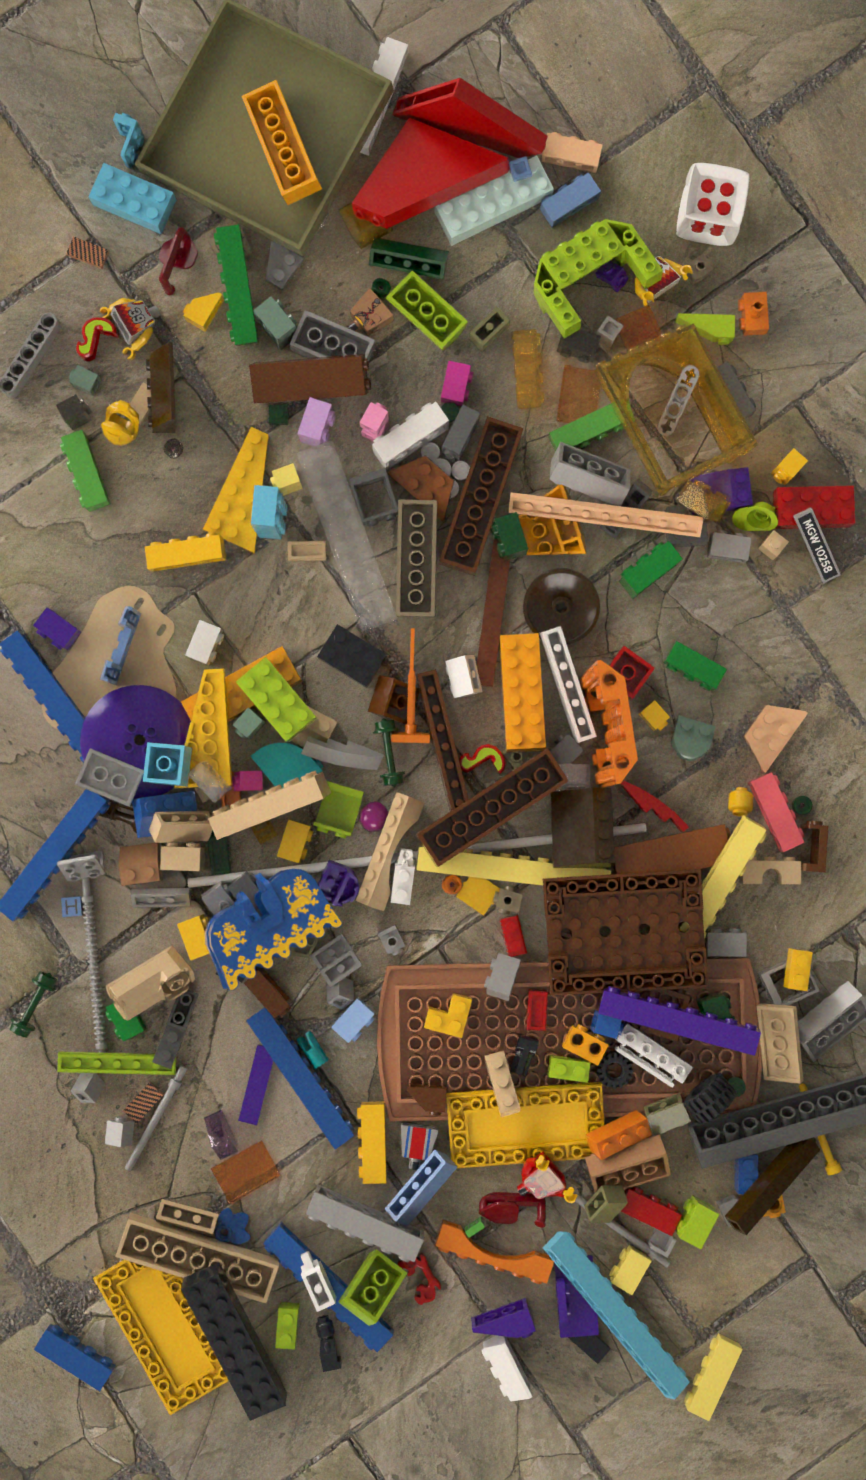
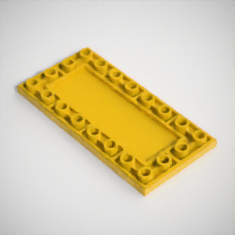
M602 1082L515 1088L520 1112L504 1117L500 1116L493 1090L446 1093L451 1160L457 1168L524 1164L527 1158L537 1157L543 1151L552 1161L585 1159V1157L593 1154L590 1150L586 1134L605 1125Z
M127 1260L120 1261L93 1278L169 1415L174 1414L229 1381L181 1290L184 1278Z

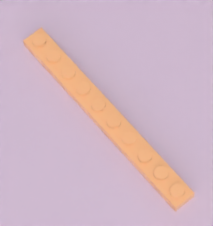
M512 492L508 513L517 512V514L693 537H700L703 525V517Z

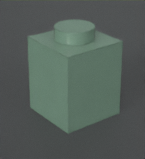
M79 365L71 371L69 376V382L73 387L91 396H94L102 380L99 375Z

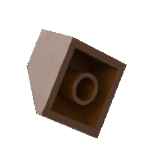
M379 675L367 712L407 724L408 684L394 678ZM417 687L415 691V705L420 692Z

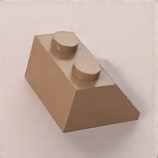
M154 842L120 847L119 872L121 886L163 880V873L160 870L159 843Z

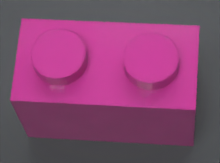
M448 361L441 394L442 403L451 402L462 407L464 401L468 402L470 390H466L467 384L472 383L474 373L470 371L471 365Z

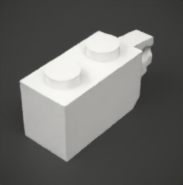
M309 1251L301 1254V1259L304 1263L301 1266L302 1279L317 1312L335 1304L337 1297L321 1261L318 1262L317 1259L313 1261Z

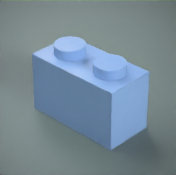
M357 997L331 1028L346 1042L349 1043L351 1040L355 1042L362 1034L360 1030L363 1026L368 1027L375 1020L373 1017L375 1012Z

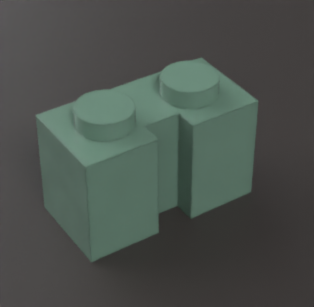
M247 708L233 724L236 728L234 732L242 739H252L266 722L253 710Z

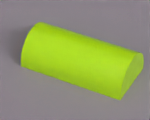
M411 271L386 296V299L442 351L455 342L468 324V321L414 271Z

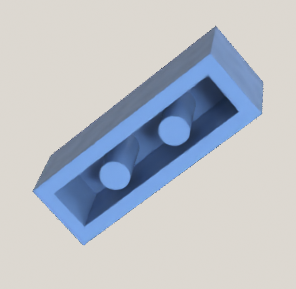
M589 173L584 176L581 174L570 185L567 186L565 184L560 187L553 196L550 194L543 198L540 211L553 228L599 199L601 190Z

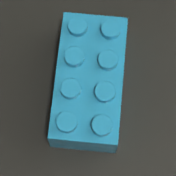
M103 163L88 196L93 206L159 234H162L177 201L173 192L106 163Z
M254 485L251 525L259 538L281 540L282 534L285 535L286 523H284L283 517L287 516L288 504L284 501L283 493L280 492L278 487Z

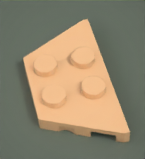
M765 705L743 736L761 766L762 772H767L808 712Z

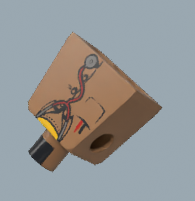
M370 288L351 309L350 314L354 321L347 328L355 332H359L362 329L369 336L392 323L394 315Z

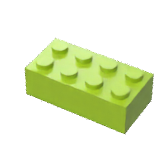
M266 657L236 681L287 743L317 719L315 714Z

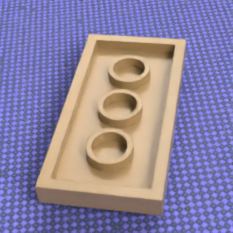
M758 1004L757 1015L761 1031L760 1044L764 1080L801 1084L804 1080L796 1006Z

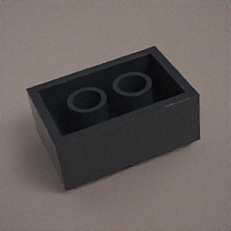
M338 624L317 656L319 660L365 688H368L387 657L384 652Z

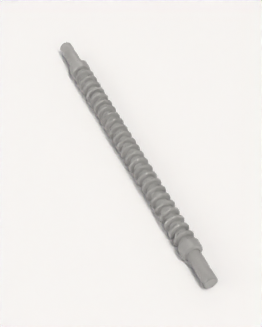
M87 877L82 878L83 896L81 901L84 903L82 908H85L83 919H86L84 930H87L85 941H88V944H86L88 947L86 951L89 952V955H87L89 961L87 962L90 963V966H88L90 972L88 973L91 974L89 979L92 981L89 984L92 985L90 990L93 992L91 994L93 999L91 1001L94 1002L92 1005L94 1007L92 1012L95 1013L93 1016L95 1021L93 1023L96 1024L94 1035H97V1038H95L97 1040L95 1049L98 1052L106 1053L108 1048L107 1042H105L107 1037L104 1036L106 1034V1031H104L106 1026L103 1025L105 1022L103 1017L105 1015L102 1014L104 1011L102 1006L104 1004L101 1003L103 998L100 997L103 993L100 992L102 987L99 986L102 982L99 981L101 976L98 975L101 971L98 970L100 965L97 964L100 960L97 959L99 954L96 953L98 951V948H96L98 943L95 942L97 940V937H95L97 932H94V929H96L94 923L96 921H93V918H95L93 912L95 910H92V907H94L92 904L94 897L91 895L90 878Z

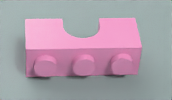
M371 402L360 421V427L363 428L361 431L362 436L373 442L378 436H384L389 427L388 411L384 405Z

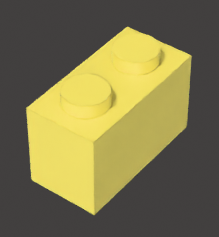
M293 463L272 471L273 477L270 478L273 487H278L283 496L303 489Z
M628 1245L627 1249L624 1248L620 1253V1261L617 1266L614 1265L609 1276H611L612 1284L633 1295L652 1261L645 1253Z

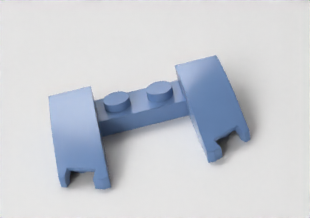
M125 606L118 623L124 630L120 631L117 639L119 642L118 647L112 652L111 659L113 662L105 660L100 680L117 685L141 616V613L133 607Z

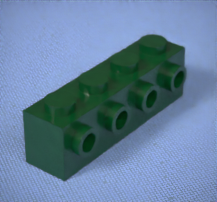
M374 237L370 248L369 265L407 273L414 271L417 275L443 279L449 251Z

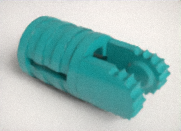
M308 1031L305 1035L308 1042L302 1036L297 1038V1042L311 1061V1064H313L314 1069L327 1062L329 1058L320 1047L313 1033Z

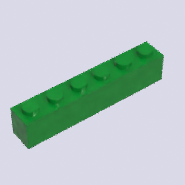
M239 224L217 227V233H214L215 245H219L220 252L217 253L218 264H222L223 272H220L221 283L226 286V292H223L225 304L228 303L229 311H226L228 323L232 324V330L229 331L231 342H235L236 346L259 343L241 227Z

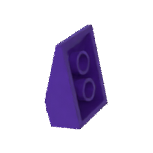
M748 467L688 477L692 515L736 511L753 505Z
M526 1298L471 1317L473 1333L513 1338L522 1336V1338H527L536 1331L534 1319Z

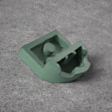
M679 715L676 720L673 736L671 737V747L675 749L677 756L681 759L695 761L704 756L710 748L715 726Z

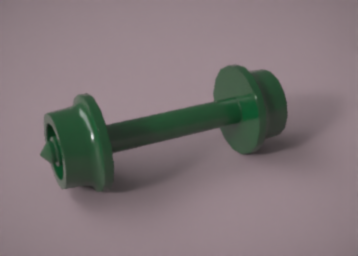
M383 718L381 722L375 723V731L373 732L374 735H383L388 774L380 775V778L383 779L384 786L391 785L395 788L397 784L404 783L403 775L405 774V771L396 772L390 733L398 731V728L395 727L394 720L387 721Z
M39 971L37 976L32 978V982L38 985V988L22 1019L17 1017L11 1018L10 1031L15 1033L16 1036L27 1038L31 1031H35L36 1028L28 1023L45 990L52 992L56 990L57 979L51 973Z

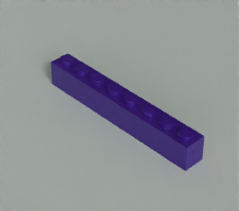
M609 986V989L604 988L598 1014L754 1056L756 1054L761 1035L757 1025L745 1023V1025L737 1024L738 1021L728 1017L725 1020L719 1019L718 1015L706 1012V1015L700 1014L697 1009L687 1007L686 1010L678 1008V1004L667 1002L666 1005L659 1003V999L654 997L640 998V994L628 991V994L620 992L621 989Z

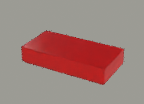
M528 990L526 1030L546 1031L548 991Z

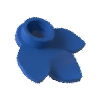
M229 1207L224 1209L219 1214V1224L214 1231L216 1239L221 1242L230 1241L236 1245L247 1242L251 1236L244 1228L248 1223L249 1215L242 1212L233 1215ZM226 1229L228 1231V1234L223 1235L221 1233V1230Z

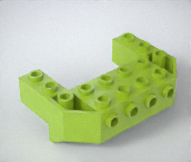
M604 219L601 222L597 221L585 232H578L573 239L568 242H562L557 249L552 252L547 251L540 258L534 282V296L543 314L547 313L564 339L581 329V319L563 294L564 288L615 258L619 266L622 267L625 264L630 266L644 289L661 280L662 268L632 224Z

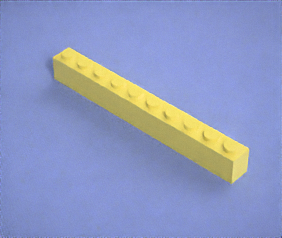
M418 847L416 870L542 886L543 878L611 874V870H606V868H553V863H549V859L538 858V861H531L530 856L519 855V859L511 858V854L500 853V856H492V852L481 851L480 854H474L473 849H465L441 866L436 867L424 847Z

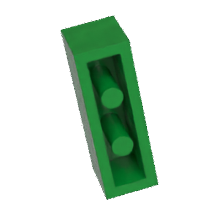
M678 641L673 644L663 662L667 665V669L675 673L679 671L684 674L683 678L690 682L697 681L700 683V687L706 691L717 689L727 671L725 667Z

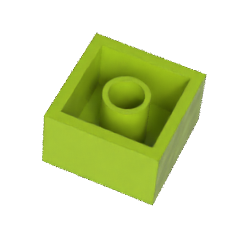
M692 1195L684 1203V1212L675 1231L680 1239L702 1249L719 1213L713 1205Z

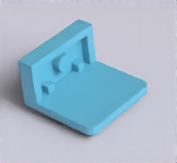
M115 113L113 121L120 135L126 137L121 157L126 167L131 169L138 158L137 151L144 143V136L137 120L125 113H122V115Z

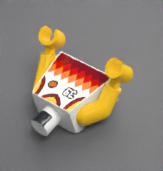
M658 256L655 259L663 270L661 280L644 289L636 277L634 279L635 293L643 300V305L647 306V301L648 303L654 302V299L678 284L681 275L684 280H687V273L693 274L691 266H682Z

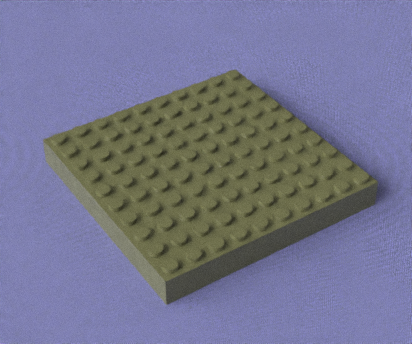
M224 0L135 165L140 173L235 222H239L242 226L304 257L394 91L392 81L233 0ZM274 80H277L283 91L322 187V190L290 205H287L281 195L242 99L243 95Z

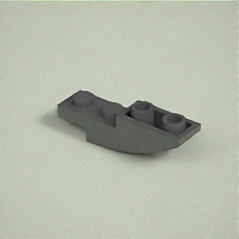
M188 990L176 998L166 1023L167 1026L152 1061L153 1063L169 1069L172 1068L199 994Z

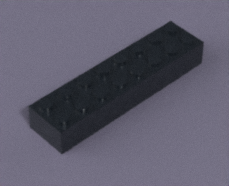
M220 1262L184 1277L181 1290L249 1420H254L286 1406L287 1391Z

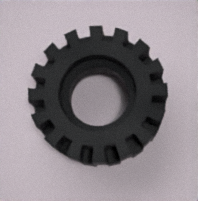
M611 1051L608 1054L605 1053L599 1065H596L598 1078L606 1087H612L613 1089L617 1087L622 1088L632 1078V1065L629 1059L619 1052ZM611 1063L621 1065L622 1072L618 1077H610L608 1075L607 1067Z

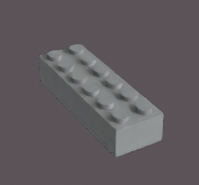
M317 1184L306 1211V1215H309L308 1218L312 1221H322L327 1223L326 1226L330 1229L343 1230L345 1235L351 1238L363 1239L362 1242L369 1246L381 1247L380 1250L387 1254H397L399 1259L405 1262H415L424 1241L423 1230L412 1225L405 1226L396 1223L391 1216Z

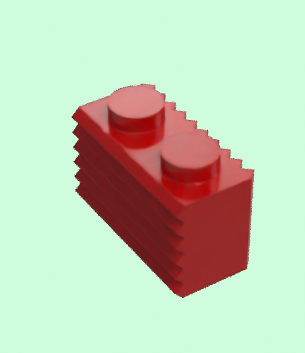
M518 915L500 918L499 921L501 922L500 925L506 951L508 952L507 955L514 957L526 954L527 950Z

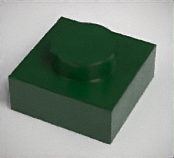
M288 404L269 405V425H288Z

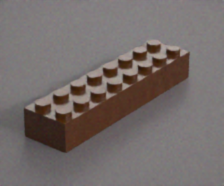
M487 416L439 559V565L472 576L476 575L524 428Z
M547 748L415 835L435 866L439 867L569 780Z

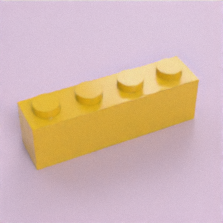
M208 533L206 537L199 538V536H189L187 540L183 541L171 539L169 543L164 544L162 542H152L150 546H145L147 569L152 572L226 560L224 538L217 535V533Z
M385 1101L361 1102V1107L357 1108V1119H361V1127H358V1139H362V1147H358V1158L362 1159V1166H359V1178H363V1184L386 1183Z

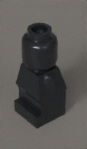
M329 1315L319 1316L317 1318L316 1330L318 1337L321 1338L319 1356L323 1372L341 1369L342 1359L337 1354L333 1321L329 1319Z

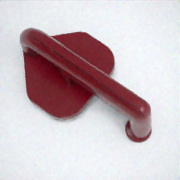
M183 227L177 229L174 238L163 243L159 253V259L164 264L159 275V281L166 295L169 296L175 292V287L169 282L173 267L189 269L195 264L198 256L197 248L187 230Z
M492 1192L481 1198L479 1214L496 1224H513L518 1220L519 1206L537 1207V1220L534 1223L536 1226L544 1228L546 1226L545 1197L537 1199L532 1193L521 1196L520 1193Z

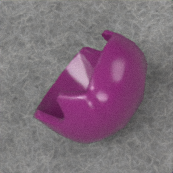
M370 802L361 810L359 822L365 830L378 832L383 829L389 811L380 802Z

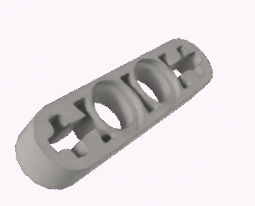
M687 365L683 368L661 415L657 429L662 436H669L674 432L699 378V370L694 365ZM694 369L693 372L696 375L695 377H690L688 381L692 383L691 387L686 383H680L682 379L684 381L687 379L686 370ZM681 386L686 387L688 390L687 395L684 397L677 395V389ZM672 404L679 406L680 410L676 415L669 413L668 409ZM665 415H667L670 418L676 419L675 422H673L672 420L670 421L669 427L671 429L666 430V432H663V428L661 427V425H665L668 420L667 418H664Z

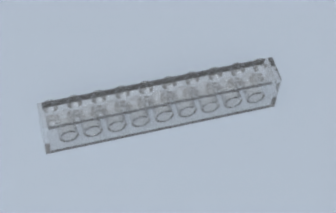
M331 440L297 452L298 460L362 635L398 622L333 441Z

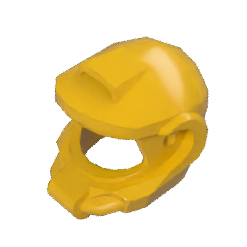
M119 400L107 407L105 422L101 423L104 436L109 442L119 446L127 445L136 439L139 432V414L131 407L130 403ZM116 413L126 416L129 420L120 417Z

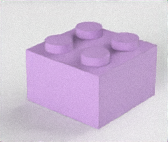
M309 397L298 430L300 442L320 449L323 448L324 444L327 445L330 436L328 433L329 427H333L336 418L332 404Z

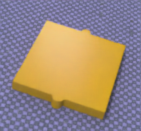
M469 877L466 882H463V887L456 897L484 916L491 904H494L495 891L499 892L500 888L487 879Z

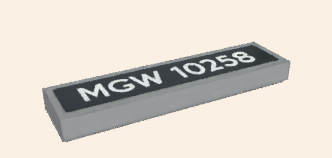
M810 507L794 515L793 517L821 581L825 583L840 576L839 569L813 509Z

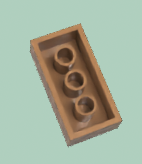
M660 1135L650 1136L603 1160H600L594 1153L585 1157L595 1193L602 1185H622L624 1190L671 1175L667 1153Z

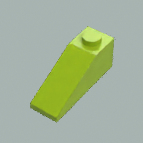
M678 313L675 319V323L711 342H718L719 345H728L735 338V315Z

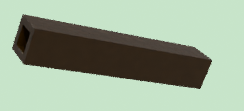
M814 1137L786 1145L728 1211L725 1218L734 1230L747 1235L820 1151L816 1144L817 1140Z

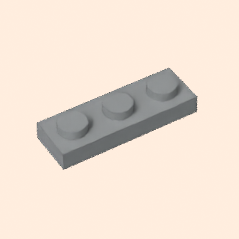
M189 888L131 889L130 895L133 908L191 907Z

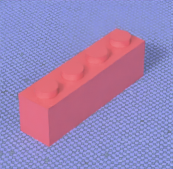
M770 772L747 782L779 852L788 851L805 843L803 840L805 837L804 833L795 823V820H797L793 810H789L786 804L788 803L787 796L784 792L781 793L779 789L780 781L778 777Z

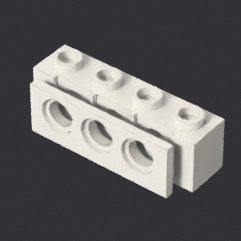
M624 1021L622 1034L618 1035L616 1039L621 1044L620 1046L615 1045V1050L670 1087H674L673 1079L683 1084L693 1067ZM627 1044L628 1046L636 1050L638 1054H634L624 1046H626ZM645 1056L646 1058L654 1062V1065L652 1066L651 1064L643 1060L641 1057ZM660 1066L661 1068L669 1072L670 1077L661 1072L660 1070H658L657 1068H659Z

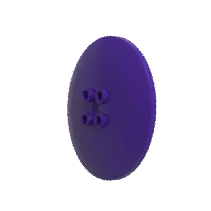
M131 685L118 688L99 699L90 709L84 720L80 737L83 761H85L91 748L144 770L147 742L184 746L191 720L182 703L164 690L146 685ZM141 735L145 738V743L137 745L134 742V738ZM142 777L133 799L163 795L174 789V785L143 782Z

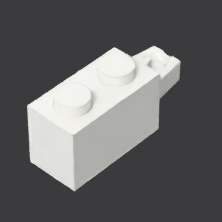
M401 848L398 860H395L390 896L391 903L410 905L415 870L413 851L411 849Z

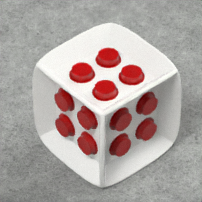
M711 163L692 164L686 177V185L681 198L676 235L686 240L710 245H732L738 236L744 216L749 189V173L737 168Z

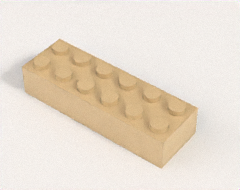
M316 770L302 776L301 780L297 777L284 783V787L279 784L265 791L266 794L262 791L249 797L248 801L244 798L231 804L230 807L226 805L213 811V816L209 817L208 820L216 839H221L324 799L331 794L324 773L320 772L317 774Z

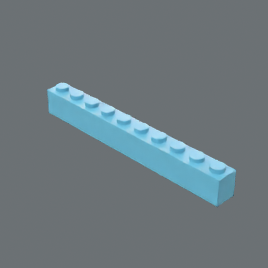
M558 1231L543 1247L545 1252L666 1398L675 1400L690 1383L685 1377V1371L676 1366L673 1362L674 1358L661 1348V1342L656 1337H652L648 1332V1326L638 1320L636 1317L637 1313L624 1303L625 1299L620 1293L614 1291L610 1280L600 1274L599 1267L587 1258L586 1251L576 1245L574 1242L575 1238L569 1232Z

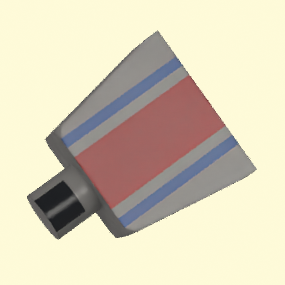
M402 1122V1157L410 1158L409 1169L418 1170L421 1160H426L430 1156L438 1134V1127Z

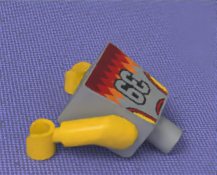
M121 298L111 304L110 308H100V313L104 314L107 312V315L102 318L108 320L113 318L127 344L132 346L131 348H124L123 354L125 355L128 351H131V355L127 359L133 360L136 356L135 351H139L153 334L154 319L160 317V312L156 306L147 308L142 300L136 301L134 299Z

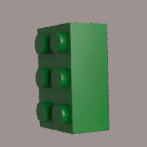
M670 541L665 544L660 542L653 548L651 555L646 553L638 559L635 567L630 565L620 574L622 578L619 582L632 599L683 560Z

